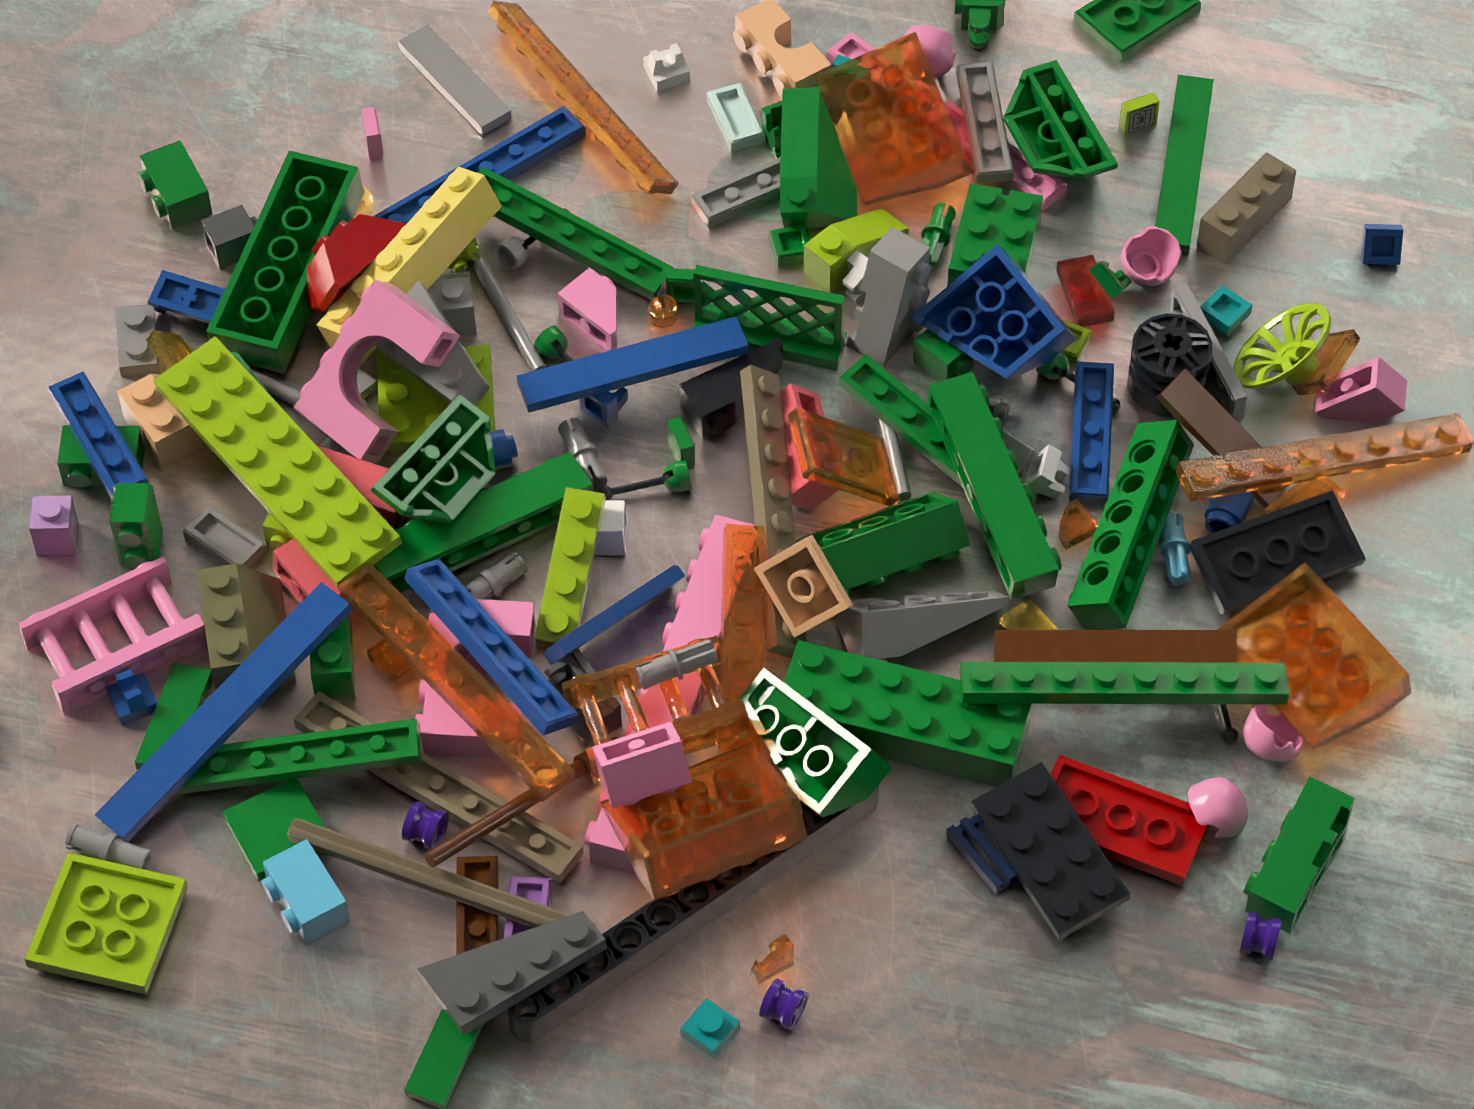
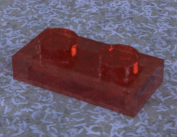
M1094 255L1057 261L1056 272L1075 323L1082 327L1114 321L1115 311L1109 295L1089 271L1090 268L1097 264Z

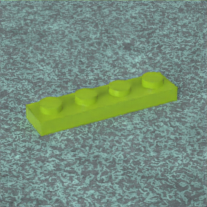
M568 487L565 489L534 637L537 643L553 645L580 626L606 501L604 493Z

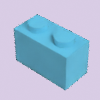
M307 839L263 861L266 878L261 880L265 893L272 903L277 900L280 902L284 909L280 913L287 929L291 934L298 931L305 944L350 922L345 898Z

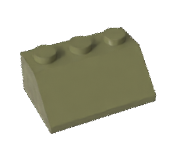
M237 563L197 570L210 668L215 690L286 619L280 579ZM295 671L282 684L296 682Z

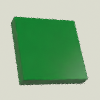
M298 779L288 780L222 811L223 819L258 881L266 878L263 861L296 845L288 840L287 835L294 819L299 818L325 827Z

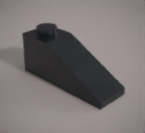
M779 338L748 352V354L741 355L679 384L680 408L702 439L714 433L718 434L726 431L731 425L736 424L744 414L741 370L749 365H753L777 374L783 367V343Z

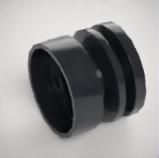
M1165 313L1150 317L1137 328L1132 339L1127 388L1132 400L1143 410L1155 415L1173 417L1156 397L1184 369L1207 389L1208 371L1210 370L1212 357V340L1208 331L1200 323L1181 314Z

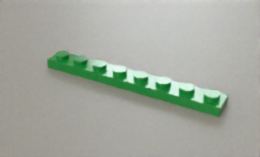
M960 662L959 670L962 704H1288L1290 695L1285 663Z

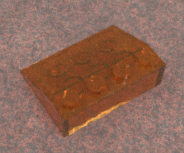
M916 31L815 75L865 205L939 188L974 173L925 46Z
M1306 563L1302 564L1217 629L1237 630L1238 663H1285L1290 692L1288 704L1272 705L1313 750L1380 718L1412 693L1409 673Z
M751 742L689 766L688 769L692 783L682 785L673 792L658 793L640 799V801L633 805H621L612 808L608 799L601 801L602 809L639 880L654 900L674 895L680 889L700 881L711 880L722 872L737 866L748 865L759 857L777 850L788 849L794 843L808 838L798 796Z

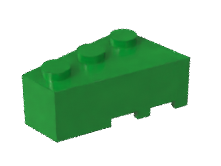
M1309 776L1293 809H1290L1285 816L1280 828L1281 832L1276 841L1272 840L1269 843L1262 858L1264 864L1260 872L1253 871L1245 885L1243 893L1248 895L1245 912L1258 913L1259 917L1265 920H1271L1272 918L1282 919L1280 929L1289 934L1292 932L1345 840L1355 800L1354 797Z

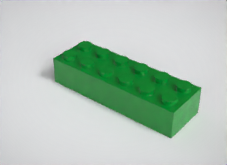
M288 151L206 330L209 340L216 336L230 353L237 351L248 365L285 373L312 312L308 309L307 268L315 257L311 250L322 236L326 234L330 237L341 221L344 220L349 223L353 220L365 193L358 167Z
M800 640L797 641L784 679L786 685L870 747L881 758L995 787L1015 777L1031 724L1033 704H962L959 679Z

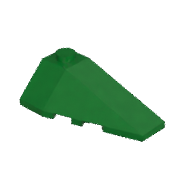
M819 87L788 88L782 91L780 215L784 228L806 224L807 228L828 227L831 224L858 216L857 187Z
M765 668L762 669L738 699L757 733L763 738L771 752L770 756L774 763L780 768L787 780L786 784L792 794L821 817L866 801L892 769L870 747Z

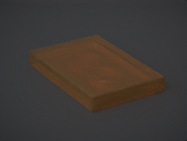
M797 407L788 414L803 478L886 506H892L899 500L883 437Z

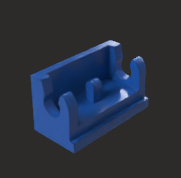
M162 270L147 302L158 313L165 314L169 311L210 324L225 289Z

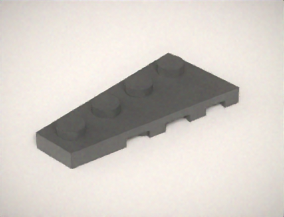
M581 911L420 967L417 971L421 981L464 1036L606 950L607 944L603 935L587 915Z

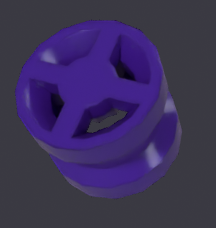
M416 801L410 807L404 820L402 839L410 843L419 841L423 843L425 848L433 849L441 844L449 822V813L440 809L435 812L430 811L425 804Z
M1249 911L1239 952L1249 954L1252 951L1262 954L1264 959L1273 961L1282 919L1272 918L1271 920L1261 919L1258 913Z
M776 978L763 998L759 1016L766 1020L774 1018L781 1022L783 1028L792 1031L802 1017L808 1002L809 993L802 989L794 991L787 987L785 981Z

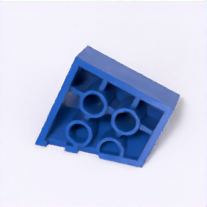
M998 244L910 317L913 321L1007 380L1049 363L1077 339L1012 256Z

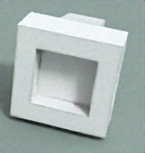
M677 43L670 45V49L658 52L656 49L650 51L648 56L643 57V67L657 92L690 81V70Z
M858 250L847 259L849 273L842 280L843 285L848 288L845 291L846 296L856 304L866 296V292L860 289L868 258Z
M1049 444L1036 453L1025 469L1022 482L1026 481L1029 488L1036 494L1040 493L1053 499L1062 495L1065 486L1058 483L1056 479L1062 480L1069 475L1070 468L1060 461L1062 451Z

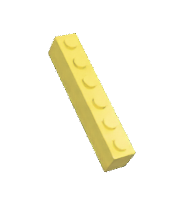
M458 167L400 230L387 247L377 255L376 259L353 282L342 297L328 310L316 325L331 348L340 336V329L343 323L353 316L360 305L362 293L368 286L374 283L375 279L392 283L406 294L418 280L428 290L502 206L484 175ZM374 345L373 347H371V348L366 352V354L364 355V357L362 358V360H361V362H360V365H361V364L368 358V356L376 349V347H377L376 345Z

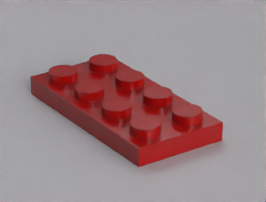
M1059 754L1050 775L1107 858L1183 886L1210 826H1202L1197 822L1190 803Z

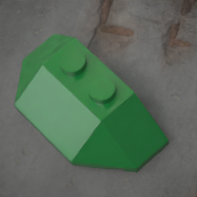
M1054 60L1023 70L1004 114V122L1033 173L1086 179L1117 169V161L1058 61Z
M459 394L376 482L370 491L402 516L451 524L495 474L490 417Z

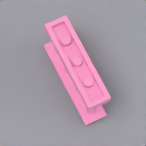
M164 556L152 562L142 563L136 569L48 610L36 612L26 620L18 623L26 649L30 650L42 645L60 678L51 683L57 703L64 715L108 695L106 686L117 683L116 674L131 669L134 676L144 672L146 677L173 664V662L176 663L208 648L205 625L198 613L183 619L165 589L172 582ZM150 594L169 627L147 636L130 608L129 603ZM112 611L117 615L133 643L114 653L109 651L93 623V620ZM78 628L96 661L74 670L56 637Z

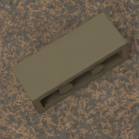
M1266 152L1201 217L1197 247L1227 265L1292 199L1297 170Z

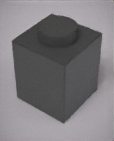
M243 205L201 220L205 244L219 269L238 263L257 221L255 216L249 218Z

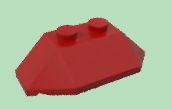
M359 214L349 223L344 220L341 221L330 237L326 234L322 236L311 250L315 257L307 268L308 309L313 313L325 312L332 304L339 300L353 282L376 259L377 255L396 237L406 223Z

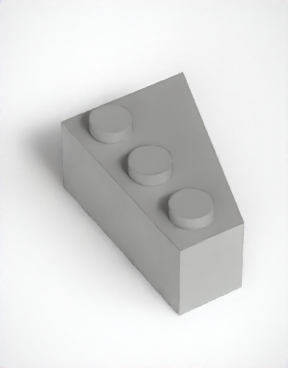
M891 227L870 250L860 289L866 292L863 308L860 306L855 308L853 318L859 321L857 331L848 337L847 347L861 355L867 354L876 363L884 367L914 331L920 332L923 329V326L910 319V317L927 304L930 289H928V276L931 272V265H929L930 247Z
M418 280L407 295L452 328L433 296ZM459 338L440 367L420 363L392 340H384L375 344L387 358L448 404H451L460 394L476 406L490 389L489 384Z

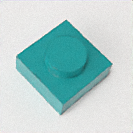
M1222 285L1200 308L1210 325L1229 336L1251 314L1252 304Z
M706 998L681 1026L680 1036L715 1059L740 1030V1021Z

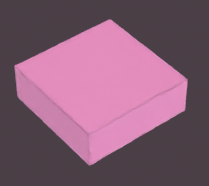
M374 107L363 108L361 113L369 160L382 158L383 148L376 109Z

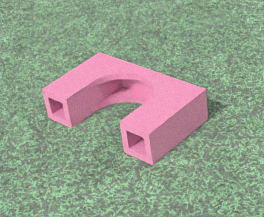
M375 279L374 283L368 286L362 293L361 303L353 316L343 323L340 329V336L333 347L322 356L320 367L312 380L308 381L301 389L300 399L294 406V409L356 458L378 463L398 431L368 408L359 394L357 373L362 358L375 344L384 340H392L420 363L440 367L460 335L396 285Z
M476 599L527 657H532L536 626L534 602ZM430 613L428 636L433 637L432 646H425L423 660L424 670H429L427 680H421L419 686V704H424L423 714H416L415 717L420 724L423 752L427 755L520 760L524 730L522 711L513 703L473 701L453 690L449 684L453 673L463 663L474 657L435 613Z

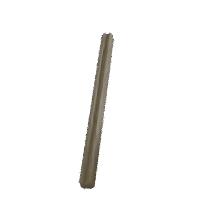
M299 818L294 819L288 829L287 835L290 842L298 844L307 839L315 851L532 928L570 915L438 867L432 868L421 861Z

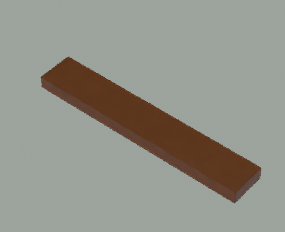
M995 630L994 662L1238 663L1237 630Z

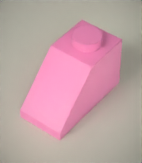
M589 267L557 293L559 317L604 352L617 349V289L608 277L600 276Z
M1377 357L1318 382L1315 413L1319 417L1374 424L1405 411L1407 380L1384 360Z

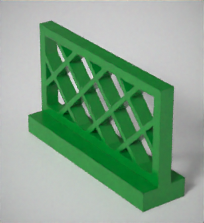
M696 265L693 273L695 321L692 328L737 317L748 343V352L779 338L783 343L784 360L838 370L847 342V332H844V295ZM704 281L717 283L722 288L714 290ZM743 289L752 290L758 296L751 298ZM731 295L740 304L733 306L725 297ZM780 297L790 298L795 304L788 306ZM768 303L777 311L770 314L761 305ZM816 305L833 307L834 311L824 313ZM805 310L814 319L806 321L798 313Z

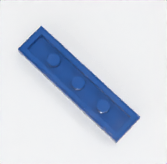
M1076 361L1069 501L1105 504L1109 497L1114 363Z
M84 371L48 387L51 397L111 499L113 498L112 492H114L113 486L117 483H149Z
M674 564L555 642L545 651V658L550 665L565 658L573 650L580 648L674 586L685 577V574L678 565L675 566Z

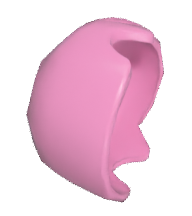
M925 24L912 26L905 33L901 47V59L911 73L924 78H934L945 75L953 67L956 51H952V37L949 33L938 27Z
M1148 226L1138 235L1131 236L1127 240L1121 253L1120 262L1124 273L1137 285L1158 286L1166 282L1174 274L1181 256V249L1178 240L1168 230Z
M1253 704L1242 732L1248 749L1265 760L1275 762H1287L1298 756L1302 750L1304 736L1297 726L1287 720L1286 712L1282 711L1279 714L1272 715L1268 713V704Z
M1216 777L1190 787L1188 798L1193 814L1200 825H1214L1218 828L1215 838L1225 837L1230 839L1238 836L1243 831L1248 819V809L1243 793L1235 784L1224 777Z

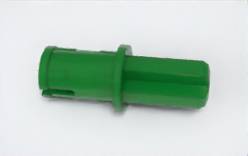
M938 203L933 207L929 224L921 232L922 243L930 247L929 265L931 267H935L938 264L943 247L947 246L950 242L951 236L949 231L956 217V211L951 205H949L946 215H942L946 203Z

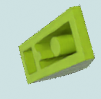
M884 208L831 224L804 244L803 273L826 292L832 293L843 284L842 280L849 273L847 259L856 250L868 258L870 250L891 227L906 235L909 233V228Z

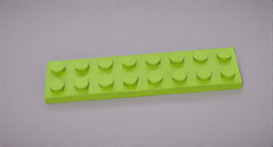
M216 336L153 380L156 389L338 590L349 584L402 544L400 535Z

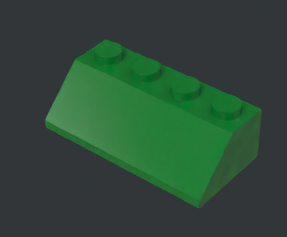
M933 491L810 534L813 535L847 595L851 594V588L861 584H865L868 587L884 583L888 580L887 575L898 571H901L902 574L918 571L924 567L923 562L936 558L938 561L954 558L960 554V549L970 546L958 501ZM810 535L796 539V543Z

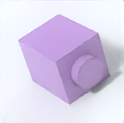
M32 496L29 530L36 555H76L79 522L72 496Z

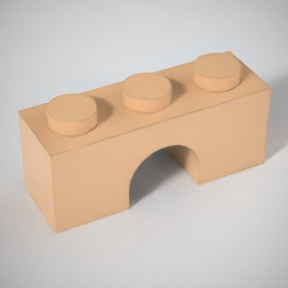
M764 0L735 15L736 31L733 35L737 46L742 51L746 50L754 59L757 69L770 77L781 96L783 89L821 88L831 85L832 64L812 42L799 48H785V46L791 44V19L774 0Z

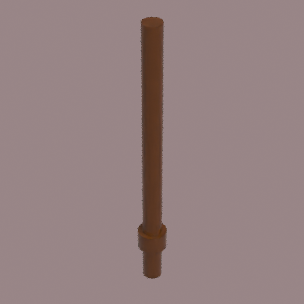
M614 737V738L610 739L609 741H612V740H615V739H618V738H617V737ZM588 748L576 755L573 763L426 852L424 857L428 865L434 868L581 776L587 778L597 772L598 767L593 750Z

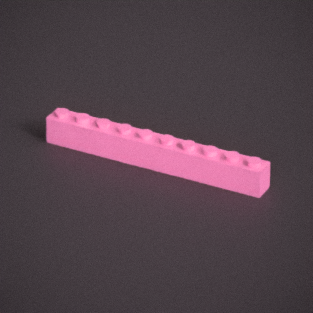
M715 515L710 529H703L698 548L701 553L698 560L692 559L686 577V581L689 582L686 592L680 590L674 607V613L677 614L674 623L668 622L666 624L662 637L664 649L661 655L655 654L653 659L669 654L668 649L671 648L675 652L699 642L711 640L717 652V661L683 674L682 680L676 677L649 687L646 690L642 688L637 701L638 716L636 721L630 720L628 722L624 737L672 722L682 742L683 750H685L758 556L755 524ZM602 789L598 802L599 817L597 822L590 821L585 835V845H589L590 861L638 875L668 793H658L640 799V801L633 805H621L612 808L604 789Z

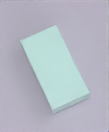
M741 82L707 92V102L731 152L765 143V133Z

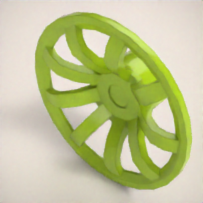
M1304 303L1289 308L1264 323L1244 343L1234 361L1233 370L1244 388L1256 389L1275 384L1283 379L1289 385H1298L1309 379L1319 366V361L1315 354L1325 342L1331 329L1332 317L1328 309L1322 304ZM1302 314L1295 335L1292 320L1295 315ZM1318 314L1321 316L1322 319L1315 320L1308 325L1309 320L1314 315ZM1279 323H1282L1285 338L1284 344L1269 331ZM1322 328L1317 342L1309 340L1314 331ZM1262 338L1275 352L1252 347ZM1247 359H1262L1260 361L1251 362L1243 368L1244 362ZM1259 370L1255 381L1247 379L1250 373ZM1271 371L1280 373L1275 377L1266 379Z

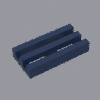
M973 812L971 818L968 819L966 816L961 819L960 825L957 827L952 825L947 828L946 837L997 895L1019 881V879L976 828L978 827L999 851ZM967 833L982 850L984 856L994 864L1005 878L1000 880L963 837L964 834Z

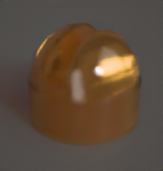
M664 294L652 298L648 306V318L651 324L659 328H667L677 322L678 306L671 296ZM662 307H666L669 313L664 314Z

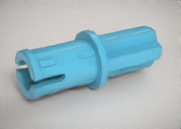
M1171 511L1161 532L1162 544L1159 549L1160 554L1166 561L1168 579L1171 580L1172 585L1179 586L1189 583L1191 579L1188 554L1191 550L1189 548L1190 542L1186 540L1183 515L1178 512L1176 514V522L1175 512Z

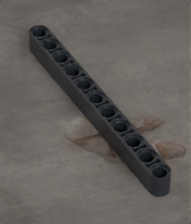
M879 785L866 801L825 817H821L800 800L604 932L602 935L606 939V950L507 1009L510 1032L513 1037L524 1043H531L541 1039L872 814L878 805ZM799 832L803 835L794 837L790 836L789 833ZM759 854H767L771 857L767 859H760L755 856ZM727 876H733L738 878L735 881L723 880V878ZM698 898L703 899L705 901L700 904H693L689 902L692 899ZM660 921H668L672 923L671 925L666 927L656 925V923ZM626 944L638 945L637 948L631 950L622 948ZM597 966L604 968L603 971L598 973L588 971L589 968ZM562 989L570 991V993L565 996H557L553 994L555 991ZM524 1013L536 1014L531 1019L519 1018Z

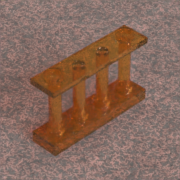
M717 635L706 639H694L686 645L673 648L675 652L705 640H711L717 652V661L686 673L698 671L712 710L693 716L688 715L675 679L659 683L673 719L672 724L682 742L685 755L750 735L748 712L743 700L732 704L727 703L713 666L721 664L720 642ZM668 650L592 674H580L569 681L561 683L564 699L573 709L581 707L595 746L612 741L598 708V701L620 695L634 733L652 728L649 727L636 690L641 689L642 686L635 665L669 654ZM592 747L586 748L588 769L593 783L600 782L601 779Z

